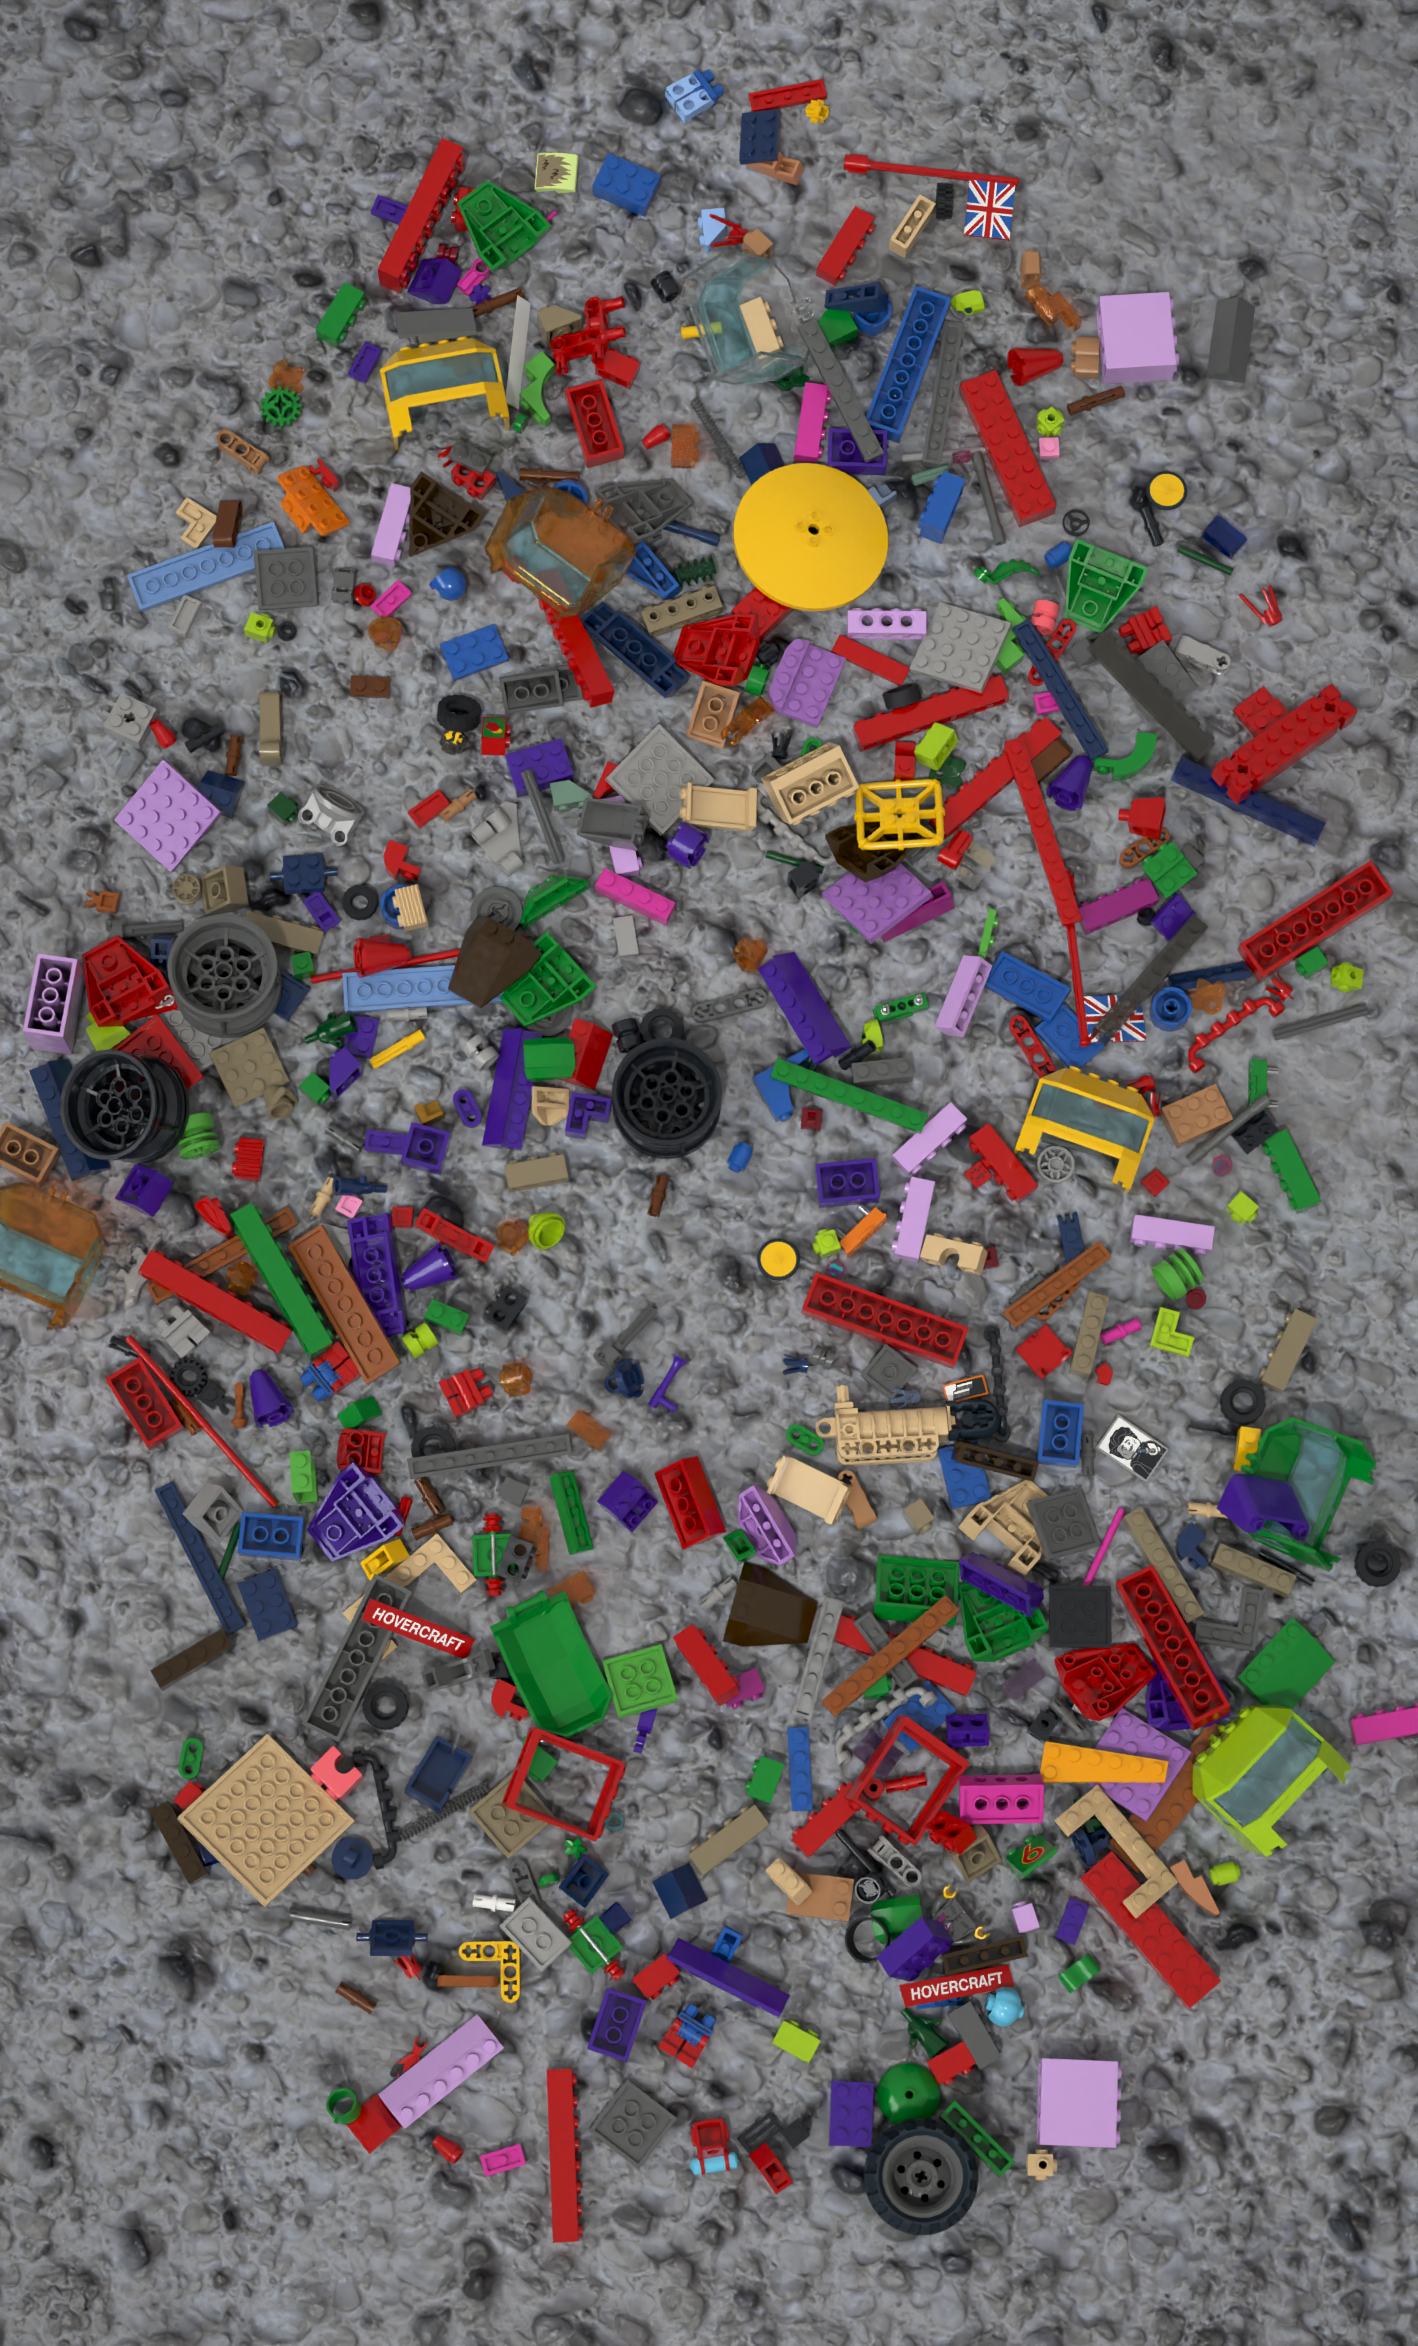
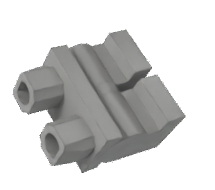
M176 1305L170 1313L177 1320L170 1324L165 1318H162L156 1326L161 1332V1337L181 1360H185L196 1350L195 1346L188 1340L189 1338L199 1347L212 1334L189 1310L185 1311L181 1306Z

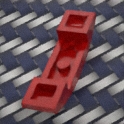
M424 1207L414 1224L415 1227L443 1244L483 1263L487 1262L495 1247L494 1244L460 1229Z

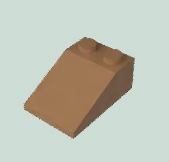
M706 679L702 680L686 737L723 749L736 715L743 689L734 686L716 685Z
M797 1873L807 1883L812 1893L800 1905H796L788 1897L786 1914L848 1923L854 1879Z

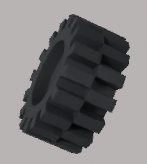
M937 183L936 219H952L953 184Z
M187 1358V1360L182 1359L179 1363L176 1362L174 1368H171L170 1380L185 1397L198 1395L207 1384L208 1377L205 1368L197 1360H191V1358ZM187 1370H191L196 1374V1381L191 1385H185L181 1382V1375Z

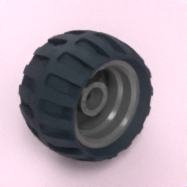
M915 2118L891 2126L874 2142L865 2162L864 2185L871 2206L888 2225L907 2234L932 2235L949 2229L965 2216L973 2204L977 2193L979 2181L978 2166L971 2147L955 2129L933 2119ZM915 2151H919L921 2153L920 2159H915L913 2157ZM935 2159H940L941 2165L939 2167L934 2166L933 2161ZM899 2165H903L905 2167L904 2173H899L897 2171V2167ZM923 2171L925 2172L926 2180H921L919 2183L917 2182L918 2178H915V2174ZM939 2180L945 2182L944 2188H938L937 2182ZM903 2186L909 2189V2193L906 2195L901 2193ZM927 2194L929 2200L922 2202L921 2195Z

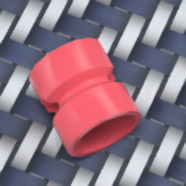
M1048 600L1035 601L1034 615L1030 621L1038 634L1052 635L1054 633L1056 625L1054 620L1057 619L1060 609L1058 604Z

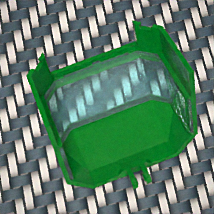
M1292 1417L1267 1428L1265 1433L1259 1438L1256 1453L1246 1454L1245 1458L1250 1461L1251 1465H1242L1240 1469L1246 1475L1276 1479L1289 1483L1293 1487L1309 1523V1533L1305 1541L1296 1540L1291 1536V1532L1280 1523L1266 1520L1264 1527L1256 1533L1248 1532V1534L1257 1542L1303 1563L1329 1572L1333 1568L1332 1563H1338L1341 1558L1320 1550L1350 1479L1353 1478L1373 1485L1374 1478L1371 1477V1471L1376 1469L1377 1461L1364 1442Z

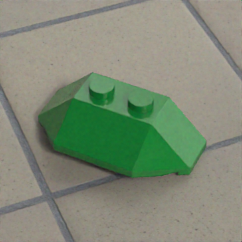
M559 874L556 877L552 875L547 878L540 887L538 885L532 887L528 891L520 921L522 929L524 930L590 888L588 879Z

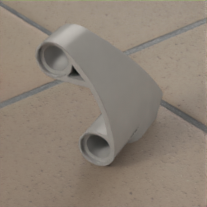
M504 801L491 811L483 822L470 831V834L494 863L510 877L524 866L518 833L517 804Z

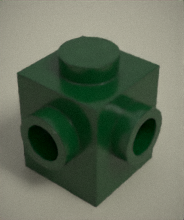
M282 792L267 804L268 811L284 826L294 823L298 818V803L292 797L287 798Z

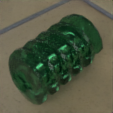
M708 555V561L701 557L700 563L697 559H693V565L686 561L685 568L682 563H678V569L674 566L675 576L681 588H683L684 582L691 586V580L698 584L699 578L706 582V576L713 580L714 574L716 573L717 575L712 555Z

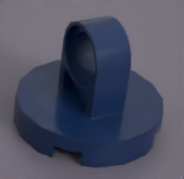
M631 1358L620 1360L616 1364L615 1373L609 1375L604 1380L606 1390L610 1393L621 1392L627 1399L640 1397L643 1394V1390L640 1389L641 1384H644V1378L637 1363L633 1364ZM611 1378L616 1379L618 1388H614L611 1385Z
M1079 1827L1071 1834L1074 1847L1079 1850L1081 1854L1079 1857L1087 1868L1096 1865L1094 1853L1110 1845L1109 1835L1105 1830H1097L1086 1835L1083 1829Z
M347 1838L339 1842L334 1848L332 1865L342 1878L348 1880L359 1879L371 1870L373 1853L369 1845L363 1840Z

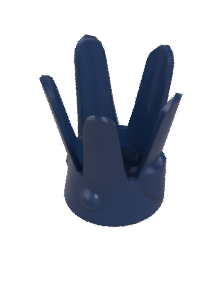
M784 1354L786 1357L793 1358H784L783 1362L785 1365L796 1367L784 1370V1375L798 1372L807 1373L808 1366H813L808 1364L807 1357L797 1358Z

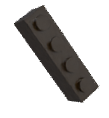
M956 1439L951 1457L952 1460L958 1463L1034 1482L1039 1464L1038 1461L1032 1458Z
M222 1628L150 1671L163 1691L234 1650V1647Z
M166 1801L150 1810L189 1885L192 1886L208 1877L209 1873L183 1825L177 1820L178 1816L172 1804Z
M1020 1936L940 1956L944 1975L950 1976L1025 1958L1028 1955L1024 1938Z

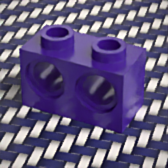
M987 1713L946 1715L945 1732L948 1747L989 1746Z

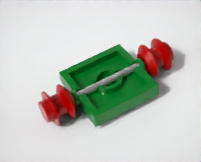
M496 1513L486 1514V1518H482L486 1522V1526L482 1529L489 1532V1535H472L474 1577H490L484 1582L489 1585V1589L485 1591V1593H489V1597L501 1596L502 1592H505L504 1589H501V1584L505 1583V1581L496 1574L509 1537L512 1535L497 1534V1532L503 1529L502 1526H499V1521L503 1518L498 1517ZM514 1563L509 1566V1571L512 1574H515Z
M573 1909L569 1910L563 1916L565 1920L562 1923L570 1925L569 1931L577 1930L569 1938L572 1942L569 1946L570 1950L591 1975L605 1964L604 1974L609 1973L611 1975L610 1981L612 1979L618 1981L626 1974L623 1971L626 1967L621 1968L618 1965L620 1959L612 1961L611 1958L624 1947L597 1915L586 1925H583L585 1917L577 1915L579 1909L576 1911Z

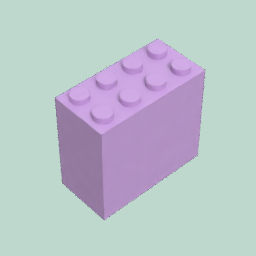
M1169 292L1099 296L1096 319L1103 384L1172 380L1174 372H1177V365H1179V355L1175 353L1177 336L1173 335L1175 317H1171L1173 299H1170Z
M37 953L23 1032L32 1049L72 1055L85 986V975L77 959Z
M1039 2059L1036 2145L1116 2148V2144H1120V2131H1116V2128L1121 2118V2111L1117 2109V2101L1121 2100V2088H1117L1118 2080L1121 2079L1122 2068L1118 2066L1117 2061Z

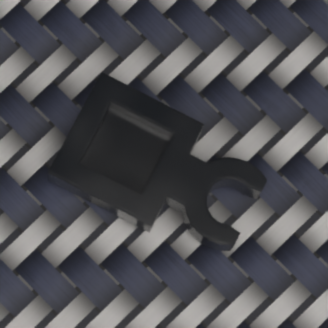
M209 1381L197 1396L199 1401L212 1410L218 1406L224 1415L229 1414L224 1410L226 1404L235 1406L232 1400L223 1399L225 1392Z

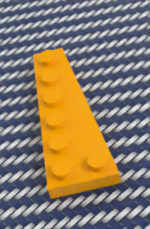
M1045 1741L1040 1774L1042 1775L1043 1783H1166L1169 1762Z

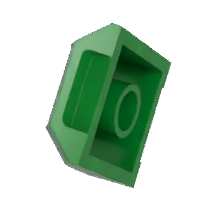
M539 1038L524 1041V1070L530 1082L572 1077L575 1069L574 1043L570 1038Z
M919 1895L874 1902L870 1910L871 1918L878 1919L887 1926L891 1942L896 1940L915 1921L922 1917ZM872 1920L874 1937L881 1944L886 1943L883 1929Z

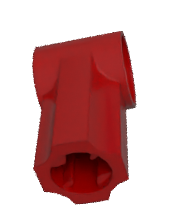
M958 830L948 846L945 845L942 848L937 861L952 870H956L963 859V854L972 843L973 837L965 830Z

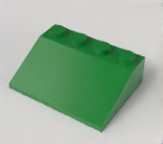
M878 1554L873 1616L881 1620L915 1622L945 1595L958 1608L959 1562ZM957 1615L945 1625L955 1626Z
M1292 1617L1238 1675L1235 1681L1261 1705H1279L1293 1709L1335 1661L1311 1634Z

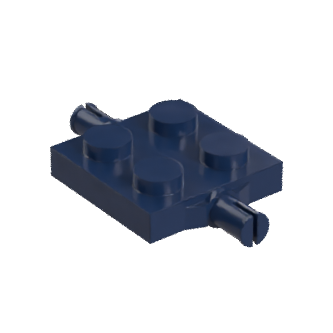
M322 853L283 856L282 872L270 873V881L282 880L285 894L324 892L326 876H338L337 867L326 869L323 864Z
M372 1920V1928L369 1933H356V1942L369 1941L370 1956H412L415 1942H428V1933H415L414 1920Z

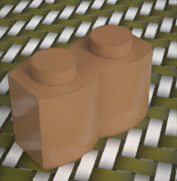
M1027 250L1021 255V288L1037 289L1040 286V279L1042 277L1040 252L1035 250Z
M1076 337L1075 343L1071 344V354H1075V360H1071V372H1074V378L1098 379L1099 337Z

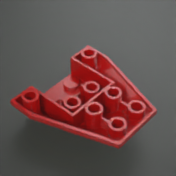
M1135 1643L1113 1645L1110 1649L1089 1648L1073 1650L1054 1659L1065 1692L1085 1718L1101 1721L1120 1711L1157 1675L1155 1669Z

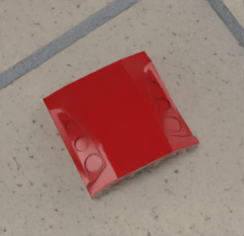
M207 1196L194 1204L201 1218L216 1233L226 1239L234 1237L218 1197L210 1200Z
M342 1429L338 1440L336 1458L338 1470H345L351 1463L355 1462L369 1473L382 1474L381 1460L386 1433Z
M377 2094L361 2106L360 2115L355 2121L346 2124L369 2154L397 2130L402 2128V2125Z

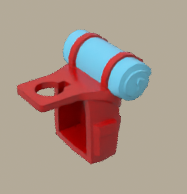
M723 2118L693 2123L691 2142L696 2147L697 2152L696 2157L692 2158L690 2162L692 2173L694 2175H705L707 2173L736 2169L739 2159L734 2151L730 2152L727 2141L730 2140L728 2125L724 2123Z

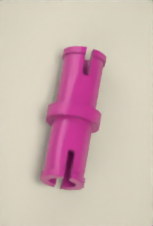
M1134 1318L1122 1325L1119 1323L1115 1325V1328L1100 1333L1102 1343L1107 1345L1115 1340L1125 1339L1127 1335L1141 1330L1142 1327L1139 1320Z

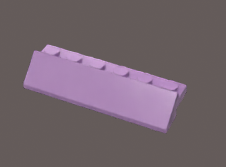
M476 2014L378 2095L405 2129L504 2049V2047L479 2015Z

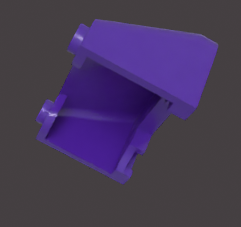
M1241 1473L1235 1474L1228 1481L1216 1508L1245 1532L1256 1533L1264 1527L1266 1520H1272L1289 1530L1294 1539L1305 1541L1310 1529L1293 1487L1281 1480Z

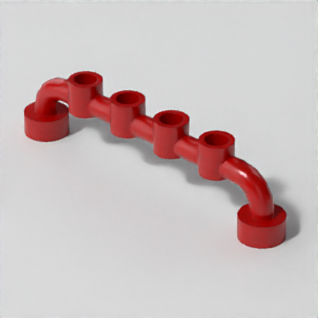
M1268 997L1260 998L1255 1002L1252 999L1247 1000L1242 1005L1244 1008L1239 1013L1236 1010L1231 1011L1226 1016L1228 1020L1225 1023L1221 1024L1220 1021H1217L1210 1027L1212 1032L1207 1035L1202 1032L1194 1038L1196 1043L1188 1051V1059L1191 1063L1189 1069L1193 1074L1203 1069L1206 1063L1201 1057L1196 1058V1052L1208 1046L1214 1039L1221 1037L1231 1027L1238 1025L1248 1015L1254 1014L1261 1006H1269L1268 1012L1273 1018L1279 1016L1286 1007L1281 1001L1276 1003Z

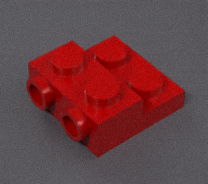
M1264 686L1232 711L1253 737H1256L1289 714L1278 699L1275 700Z

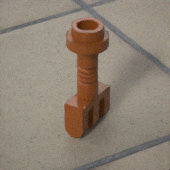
M241 1382L235 1384L236 1411L235 1419H231L233 1428H246V1424H248V1419H244L245 1387Z

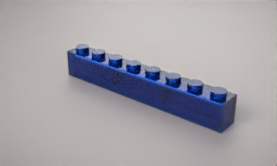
M1181 757L1171 781L1315 847L1326 824L1325 822L1258 791L1253 792L1251 790L1249 796L1236 805L1226 794L1228 788L1225 785L1220 787L1211 777L1212 770Z

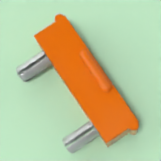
M861 1204L858 1209L865 1217L847 1235L839 1228H836V1236L841 1240L839 1243L847 1258L851 1257L887 1222L886 1213H882L876 1207L870 1211L864 1204Z

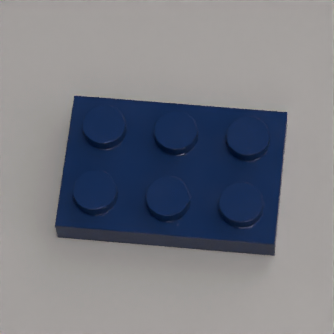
M779 109L742 113L739 153L741 165L778 161L781 119Z
M276 1568L237 1583L259 1642L298 1627Z

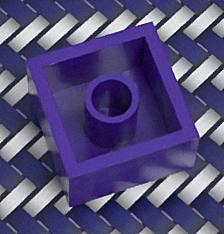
M411 1122L401 1157L402 1166L441 1176L451 1141V1132Z

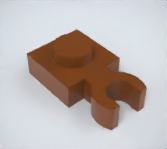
M100 891L99 896H96L93 892H86L88 897L93 898L91 902H84L87 908L96 907L98 912L117 915L121 899L119 893Z

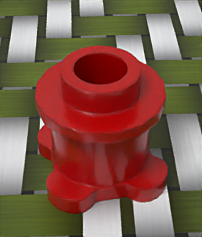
M871 1777L862 1793L869 1797L872 1802H876L885 1790V1786L879 1779ZM871 1785L876 1786L877 1791L872 1792L870 1791L869 1787Z

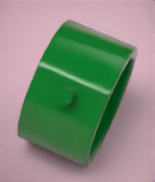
M762 663L760 666L754 664L748 676L744 692L751 694L750 697L752 698L754 696L761 697L770 669L765 668Z
M336 2089L327 2098L326 2109L334 2119L333 2123L346 2125L359 2117L361 2103L353 2093V2089ZM346 2097L354 2099L353 2107L348 2113L344 2115L334 2114V2107L339 2100Z

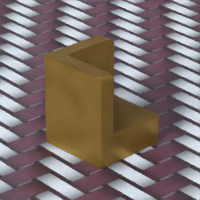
M437 1100L424 1106L422 1103L414 1105L421 1125L429 1126L445 1119L444 1112L441 1110Z

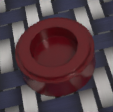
M1200 1289L1190 1290L1185 1298L1187 1306L1194 1310L1201 1309L1206 1303L1205 1293Z

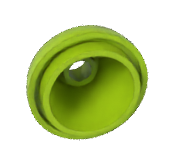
M548 1211L540 1214L536 1213L530 1217L528 1237L532 1245L537 1249L545 1250L551 1248L562 1238L565 1231V1220L561 1215Z

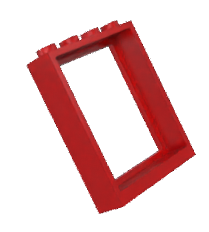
M899 1714L845 1798L850 1801L849 1805L857 1811L862 1809L866 1812V1818L874 1823L876 1821L882 1824L881 1828L889 1834L894 1832L898 1835V1841L906 1846L908 1844L916 1846L925 1833L926 1826L934 1819L958 1782V1776H962L970 1762L913 1720ZM901 1731L950 1766L908 1831L859 1797Z
M530 1727L501 1806L588 1840L597 1841L603 1834V1822L610 1815L611 1807L609 1806L611 1801L617 1796L619 1779L621 1780L624 1777L626 1768H624L625 1763L546 1731ZM539 1740L610 1767L587 1830L516 1802Z

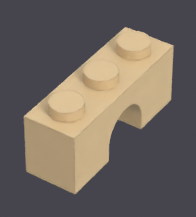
M934 1233L933 1236L926 1235L920 1258L925 1263L944 1267L948 1256L959 1254L957 1266L962 1271L981 1275L988 1252L980 1243L971 1242V1244H968L959 1238H952L950 1240L941 1234Z

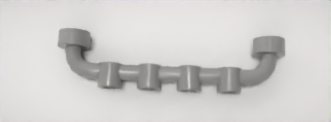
M760 782L756 787V810L760 813L758 818L765 825L770 822L775 826L773 831L780 838L785 835L789 839L788 845L795 851L800 848L804 852L802 856L806 861L809 860L810 863L815 861L821 866L834 864L836 859L831 850L829 851L831 855L829 858H822L812 847L808 846L786 824L777 819L770 810L761 804V799L763 797L767 799L769 795L763 783Z
M912 1687L906 1691L898 1689L893 1693L895 1699L889 1703L886 1700H882L876 1705L877 1711L871 1715L869 1711L865 1712L859 1717L861 1721L856 1726H853L852 1723L846 1725L842 1729L844 1734L835 1743L836 1757L834 1760L837 1765L842 1767L852 1760V1756L848 1751L843 1752V1745L847 1741L856 1738L860 1732L872 1727L876 1721L889 1715L893 1709L905 1704L914 1695L921 1696L919 1701L924 1708L931 1706L938 1699L934 1692H928L922 1687Z

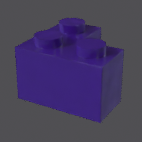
M572 1092L565 1136L585 1139L589 1120L609 1123L612 1099Z

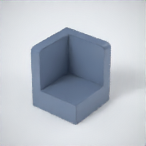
M886 484L878 489H875L873 486L867 490L881 510L897 500V492H891Z

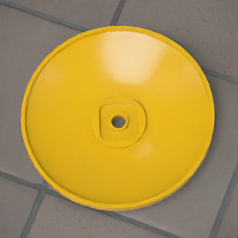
M798 463L786 465L768 472L747 490L734 518L733 544L736 557L745 575L767 597L793 609L814 612L827 611L852 603L866 593L875 583L887 557L888 531L881 508L867 489L856 479L838 469L825 465ZM815 527L818 530V534H811L808 528Z

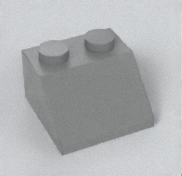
M206 1482L183 1512V1515L195 1528L217 1543H221L244 1511L222 1486Z

